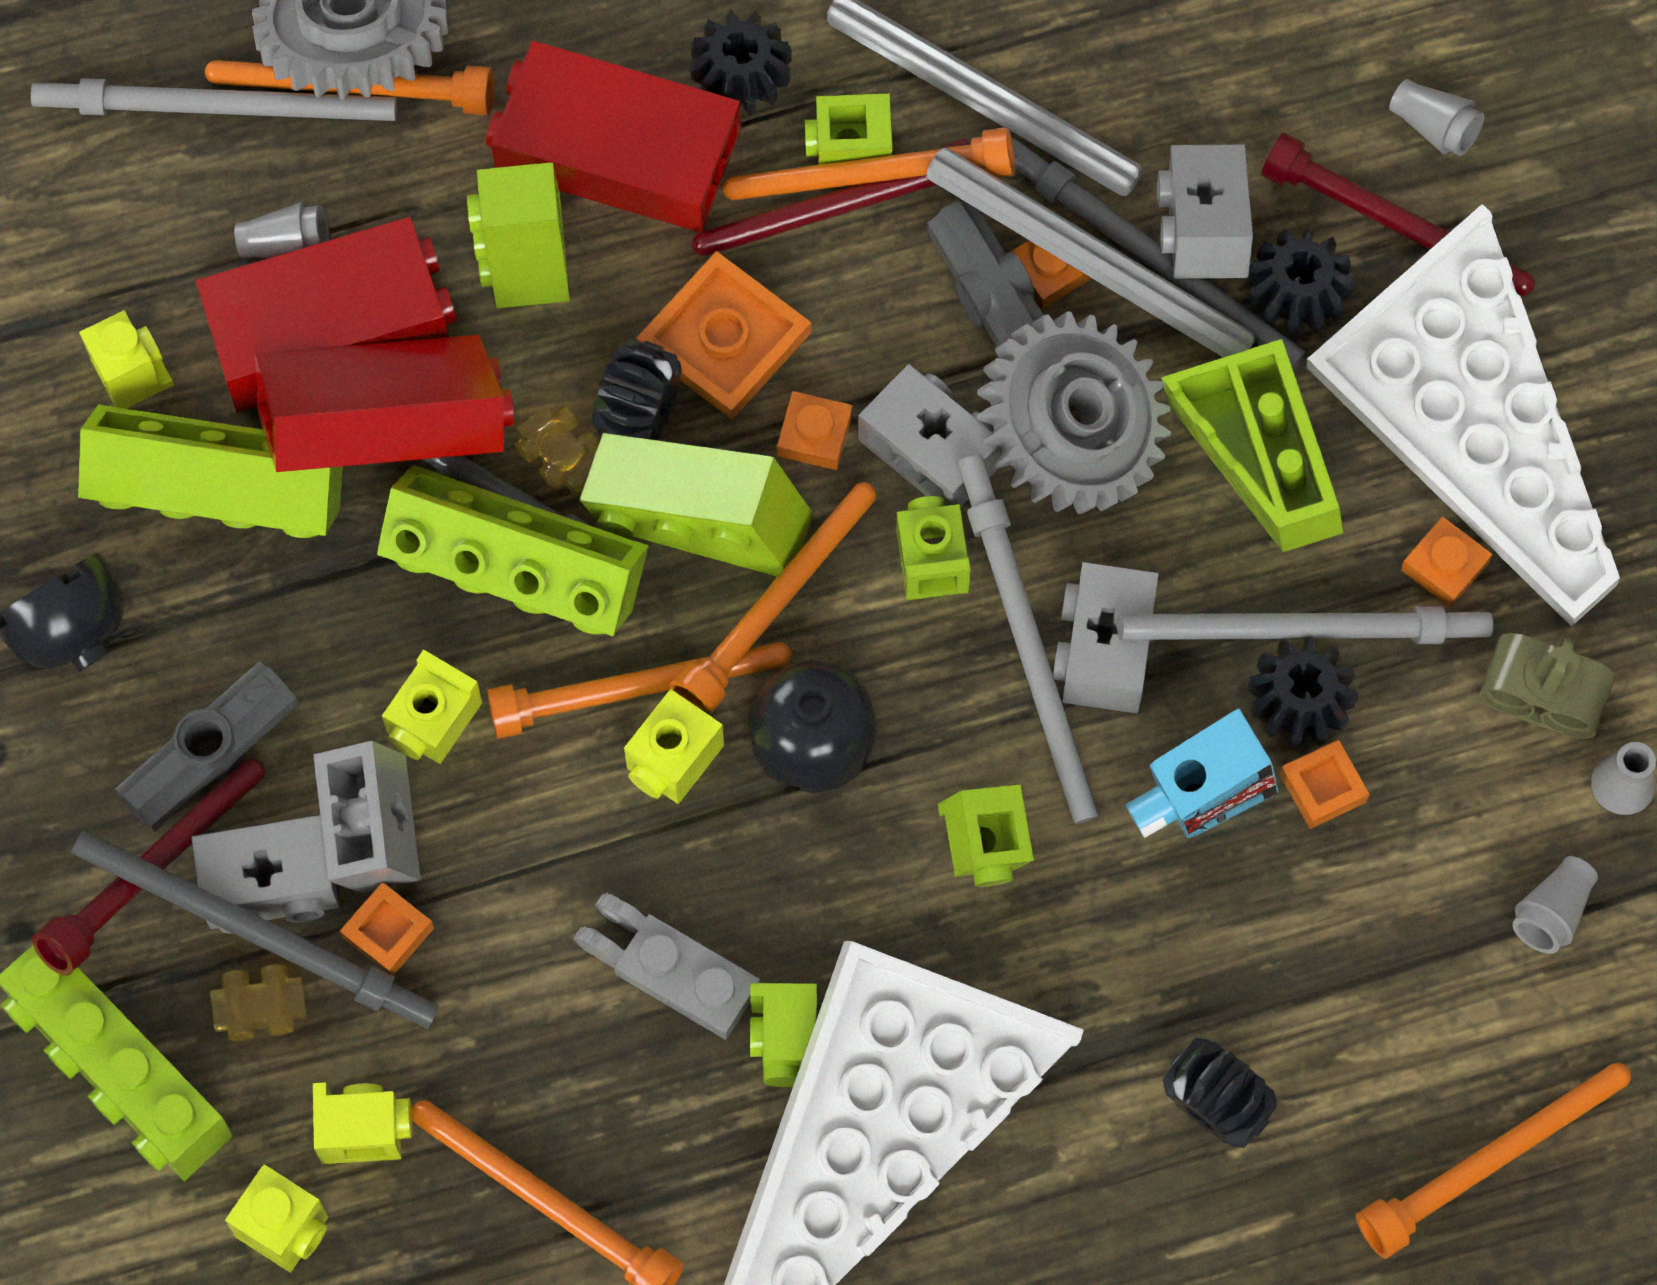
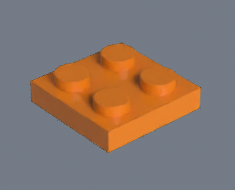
M716 251L636 337V340L643 343L644 341H649L663 346V350L677 355L682 368L679 380L733 420L812 333V322Z

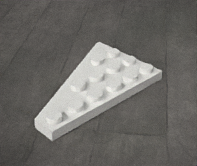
M1481 204L1307 358L1306 368L1566 622L1573 626L1617 586L1620 576L1612 553L1605 545L1601 533L1602 525L1596 508H1592L1580 474L1581 466L1566 423L1561 420L1556 406L1557 398L1551 381L1548 382L1536 349L1537 341L1521 296L1516 293L1512 281L1513 273L1507 257L1503 256L1493 228L1492 214Z
M844 941L724 1285H836L865 1255L869 1256L907 1218L908 1211L918 1201L926 1199L940 1184L938 1181L968 1150L973 1151L1010 1114L1011 1107L1022 1096L1028 1095L1043 1080L1041 1076L1071 1046H1077L1080 1043L1084 1030L853 941Z

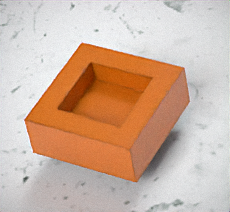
M1030 240L1011 251L1025 267L1034 288L1035 301L1042 310L1092 279Z
M792 391L777 444V457L838 470L853 416V405Z
M1442 516L1403 561L1401 571L1451 608L1486 568L1493 554Z
M1339 739L1283 765L1279 774L1309 829L1367 803L1370 795Z
M382 882L342 927L340 934L346 942L371 962L394 976L433 931L434 926L429 918Z

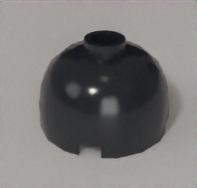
M100 552L76 563L75 565L78 569L70 575L68 573L61 576L56 575L0 613V636L18 658L33 667L50 670L72 662L78 672L111 652L105 641L121 624L124 602L118 581Z
M815 660L789 664L770 676L753 701L749 721V735L754 757L766 774L779 783L782 780L788 785L800 787V791L809 793L840 788L858 776L867 764V758L873 751L877 733V721L872 700L856 676L836 664Z

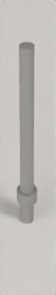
M81 78L79 84L33 82L31 86V104L33 107L79 108L81 115L106 116L108 110L378 121H396L397 97L370 96L365 98L363 95H347L344 100H340L338 94H323L321 97H315L313 93L108 85L107 79Z
M982 454L965 457L957 463L972 508L967 510V515L974 536L982 537L1073 823L1079 824L1097 818L1098 813L1005 529L1011 523L1002 499L996 500Z
M1415 606L1411 613L1119 614L1117 620V634L1120 640L1308 639L1312 636L1313 639L1412 638L1414 644H1442L1445 638L1491 637L1493 632V618L1490 612H1445L1442 606Z

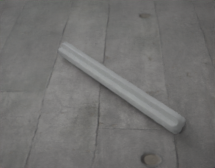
M834 0L827 11V22L837 30L1001 126L1008 127L1011 132L1117 194L1127 196L1137 185L1141 177L1142 167L1132 159L859 0Z
M942 147L930 163L926 173L930 181L1218 355L1226 357L1252 347L1255 335L1250 330L952 150Z

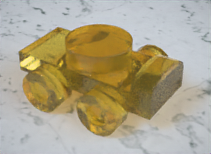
M562 405L553 414L544 406L516 428L517 434L521 439L515 443V447L529 463L538 457L542 459L544 466L539 469V472L550 487L555 489L564 483L573 494L579 493L584 489L599 441L589 431H586L578 439L570 433L579 423L566 406Z
M282 964L263 967L261 969L262 983L249 985L247 971L236 970L222 974L223 989L210 991L215 1031L228 1030V1038L231 1041L252 1039L255 1037L254 1028H267L270 1035H284L293 1032V1020L307 1018L302 977L288 979L287 966Z

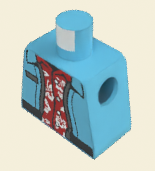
M1238 708L1154 760L1149 766L1157 787L1128 802L1125 806L1144 838L1176 820L1186 837L1191 838L1279 792L1272 762ZM1191 785H1203L1194 792L1184 791Z

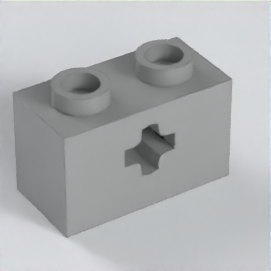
M1171 145L1169 170H1158L1157 203L1158 207H1169V216H1161L1160 246L1161 253H1172L1174 279L1248 278L1253 233L1245 145Z
M910 364L858 415V440L925 496L942 497L945 500L946 506L960 504L961 508L969 499L957 463L959 460L971 455L982 454L990 478L998 469L994 464L1002 454L1000 446H989L983 443V440L994 432L992 424L978 420L977 415L979 412L970 414L954 401L951 390L938 377L930 373L923 376ZM923 433H925V434H926L928 437H930V438H929V439L924 438V437H923ZM940 433L944 434V435H945V439H943L941 436H939V434H940Z
M1082 562L1079 584L1066 583L1061 620L1074 622L1071 643L1058 642L1053 673L1054 680L1065 681L1062 703L1138 714L1143 691L1149 640H1120L1117 634V620L1119 614H1153L1159 573ZM1098 630L1111 632L1110 645L1097 643Z
M374 741L313 754L328 881L360 893H366L376 890L382 882L388 887L421 880L406 755Z
M320 815L192 836L198 887L265 920L285 917L286 921L293 923L313 921L324 916V910L339 908L336 884L329 882L327 879ZM274 870L275 874L271 875V885L259 887L258 884L262 882L263 878L262 872ZM206 920L210 930L220 928V931L223 933L233 934Z

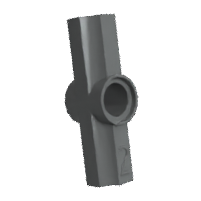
M958 200L942 208L933 219L927 222V233L955 278V289L963 309L976 327H985L996 347L1009 338L1012 339L1011 333L1025 324L1031 326L1033 322L1044 316L1034 301V288L1022 262L1013 252H1004L980 210L967 202Z
M259 661L206 709L195 710L185 715L176 725L173 738L116 787L115 792L145 827L149 828L153 833L157 832L208 785L221 783L238 767L241 756L299 705L297 698L269 666L267 667ZM214 737L222 740L220 748L210 756L201 757L192 754L197 743L205 738Z

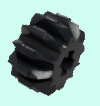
M730 9L726 15L725 25L708 19L707 24L704 26L705 37H694L691 45V54L694 59L690 63V76L694 83L700 84V90L740 101V104H744V109L750 116L756 110V100L758 99L774 106L775 101L778 99L777 88H785L790 82L791 74L788 65L792 61L791 46L788 45V42L781 41V29L778 27L777 22L761 27V16L758 15L756 10L746 21H738V16ZM737 61H744L745 64H737Z
M1311 227L1303 231L1300 240H1295L1284 228L1278 234L1276 245L1265 241L1260 245L1256 256L1258 261L1253 262L1249 266L1247 280L1249 284L1254 286L1250 293L1252 306L1266 307L1264 319L1269 325L1280 318L1287 320L1286 327L1290 335L1298 330L1300 322H1306L1317 333L1323 328L1324 317L1337 321L1344 310L1345 304L1343 300L1351 297L1354 285L1352 278L1347 276L1351 267L1349 255H1334L1337 245L1334 236L1320 244L1314 242V233Z
M631 338L614 351L612 361L606 364L605 374L599 383L598 395L593 402L595 411L592 419L598 433L601 435L607 433L650 440L659 439L662 428L668 424L670 412L675 406L676 394L681 386L679 379L682 368L677 355L663 350V346L649 341H644L643 343Z
M1312 636L1305 639L1302 651L1297 652L1293 644L1285 638L1278 644L1277 657L1268 653L1262 654L1258 658L1256 665L1260 674L1251 676L1247 687L1249 693L1258 697L1252 702L1250 708L1253 718L1270 717L1265 730L1269 738L1278 735L1283 728L1290 731L1289 743L1293 748L1300 746L1303 734L1306 732L1320 746L1327 741L1329 735L1328 728L1340 732L1343 731L1349 721L1346 710L1355 708L1358 700V693L1348 687L1353 682L1355 676L1353 667H1335L1340 654L1337 646L1326 650L1323 655L1315 653L1316 641ZM1301 685L1310 688L1313 691L1312 699L1309 692H1306L1304 699L1294 696L1291 693L1293 686L1296 692L1300 691Z
M1195 1038L1186 1049H1181L1170 1063L1172 1067L1162 1079L1166 1095L1175 1102L1178 1108L1183 1110L1191 1120L1197 1122L1208 1133H1212L1223 1143H1228L1232 1147L1245 1148L1254 1136L1258 1137L1269 1124L1270 1120L1268 1119L1277 1108L1274 1090L1265 1084V1080L1252 1071L1249 1065L1240 1061L1232 1052L1224 1050L1219 1044L1210 1042L1208 1039Z

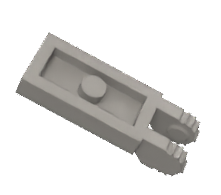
M607 892L602 894L595 904L600 913L609 921L622 926L635 934V936L624 951L599 931L584 926L583 928L580 927L573 938L578 946L613 967L615 975L727 1040L751 1002L750 983H760V979L654 916L648 914L645 917L635 907L625 901H621L618 897Z

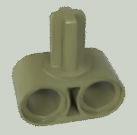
M1507 633L1502 634L1498 638L1479 697L1486 705L1504 714L1572 738L1589 739L1596 735L1615 674L1604 664L1573 652L1575 642L1570 639L1563 638L1559 646H1554L1526 635Z

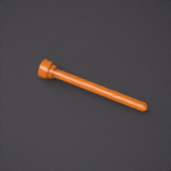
M213 60L205 68V76L213 84L293 90L291 76L277 80L275 79L273 66L264 67L262 63ZM467 65L465 71H454L453 77L415 74L416 79L411 81L397 76L393 78L394 90L392 91L385 89L380 84L372 86L371 95L451 101L453 107L462 108L464 114L489 116L494 102L495 78L492 67ZM308 84L300 90L314 91L313 84ZM329 88L326 92L337 93V89ZM357 88L351 89L349 91V94L362 95L360 90Z
M1008 127L983 130L982 137L971 139V145L948 147V149L996 178L1013 177L1015 175L1013 143ZM940 149L731 176L724 181L722 191L725 197L730 200H743L925 176L930 163Z
M868 482L856 484L707 660L699 659L695 664H686L670 682L669 688L708 715H711L726 697L724 690L728 685L726 676L876 499L874 486Z
M783 642L752 647L726 677L728 679L784 667L791 661L792 651ZM708 656V657L699 658V659H705V660H707V659L709 658V656ZM699 659L529 694L526 688L514 690L512 684L487 689L496 738L501 739L521 735L522 728L534 725L533 719L669 691L670 682L688 663L695 664Z
M1622 1063L1609 1065L1403 1200L1399 1201L1397 1198H1392L1385 1202L1382 1199H1378L1356 1213V1221L1364 1238L1383 1259H1387L1409 1245V1236L1416 1232V1223L1625 1088L1631 1081L1629 1068Z
M421 1100L412 1106V1121L417 1126L626 1272L624 1279L630 1284L675 1285L685 1264L663 1248L654 1251L649 1246H645L641 1250L433 1103Z

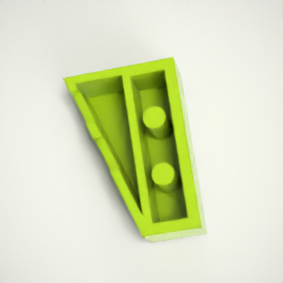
M553 162L477 170L479 194L467 195L470 231L473 233L475 257L478 260L481 287L493 286L497 309L570 301L560 190L558 189Z
M1282 339L1161 377L1170 408L1282 552L1343 534L1340 508Z
M607 433L602 434L580 501L597 521V526L601 530L625 538H640L776 577L803 547L813 517V512L774 457Z

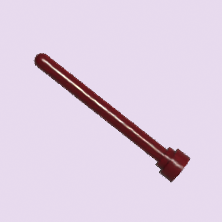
M1284 132L1274 144L1260 176L1281 187L1286 182L1297 187L1300 182L1429 250L1450 233L1312 161L1313 154L1304 150L1305 143ZM1509 263L1517 295H1529L1535 287L1534 278L1531 274Z
M966 138L941 145V148L969 145ZM925 175L852 185L700 232L693 238L692 248L700 256H709L716 251L722 252L936 186L937 184L930 181Z
M255 758L245 760L147 849L140 858L165 870L192 845V836L203 835L264 778V764ZM117 877L76 915L66 914L63 918L54 917L32 937V944L37 955L56 973L65 976L70 975L89 958L91 954L90 947L95 941L94 934L143 889Z

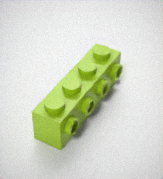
M99 404L80 429L78 498L98 501L100 505L106 508L127 509L134 506L160 510L162 515L174 519L199 516L221 520L223 524L233 528H251L257 525L283 529V532L287 535L297 538H310L317 535L326 536L340 511L343 466L276 472L262 429Z
M412 465L390 489L377 555L396 561L397 565L404 570L414 573L428 572L454 581L459 588L467 592L489 593L512 601L517 608L533 614L547 613L570 621L577 629L583 632L614 636L633 611L648 545Z
M32 945L0 974V986L8 996L0 1004L1 1008L26 1034L36 1027L51 1042L43 1051L69 1079L79 1072L95 1088L87 1097L110 1123L115 1125L123 1118L139 1134L131 1143L155 1170L159 1172L164 1166L168 1165L185 1182L233 1137L223 1117L79 968L67 976L58 974L40 959Z

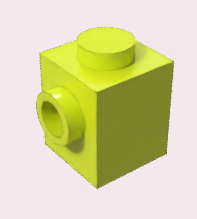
M670 689L624 747L627 769L631 771L628 774L629 779L647 795L659 799L664 794L679 805L724 747L723 724Z
M263 1164L225 1221L237 1239L291 1273L301 1258L307 1259L318 1247L326 1232L327 1225L325 1222L329 1217L318 1198Z

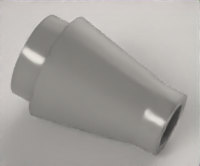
M1405 79L1398 86L1389 105L1391 112L1404 119L1442 154H1447L1451 151L1458 156L1464 155L1474 144L1484 123V113L1475 109V102L1473 100L1422 86L1409 79Z
M306 201L295 203L249 221L236 222L234 230L236 248L242 259L252 257L272 258L330 240L328 221L321 205L309 206Z
M1630 742L1597 764L1592 773L1591 788L1601 806L1616 814L1631 815L1642 811L1650 804L1656 789L1654 773L1656 757L1652 749L1641 742Z
M1565 857L1552 874L1516 905V918L1513 921V929L1516 935L1532 949L1545 954H1554L1560 947L1571 944L1590 891L1598 880L1595 869L1578 857Z

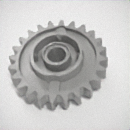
M259 0L260 7L252 9L254 21L252 28L256 50L261 53L263 66H273L275 79L277 80L291 76L292 87L295 91L304 88L308 84H313L315 97H321L329 88L337 89L339 99L344 100L351 89L357 88L367 98L371 95L372 86L380 84L385 89L392 91L394 90L393 78L400 76L413 81L416 79L414 65L430 67L432 65L431 52L443 50L442 35L448 34L446 0Z
M1071 312L1062 314L1054 321L1047 314L1033 322L1031 326L1025 324L1011 333L1012 339L1009 338L995 348L998 358L984 366L983 371L993 381L977 390V394L991 404V407L977 415V419L992 424L994 432L988 435L983 440V443L989 446L997 445L1002 449V454L994 464L995 467L1013 466L1015 474L1013 475L1011 486L1015 488L1026 481L1030 482L1032 485L1031 501L1036 503L1050 494L1053 509L1056 512L1063 510L1072 503L1077 514H1083L1095 508V506L1100 511H1103L1117 504L1118 500L1122 502L1138 493L1137 486L1148 482L1154 477L1149 466L1165 458V454L1155 444L1166 439L1171 434V431L1160 425L1157 421V418L1171 411L1170 406L1156 402L1154 394L1163 388V383L1157 380L1150 381L1146 377V373L1151 368L1153 360L1151 358L1141 361L1134 359L1133 353L1137 345L1135 339L1123 345L1118 344L1116 341L1117 325L1112 324L1099 333L1094 315H1089L1076 324ZM1068 403L1073 405L1078 411L1080 423L1071 415Z

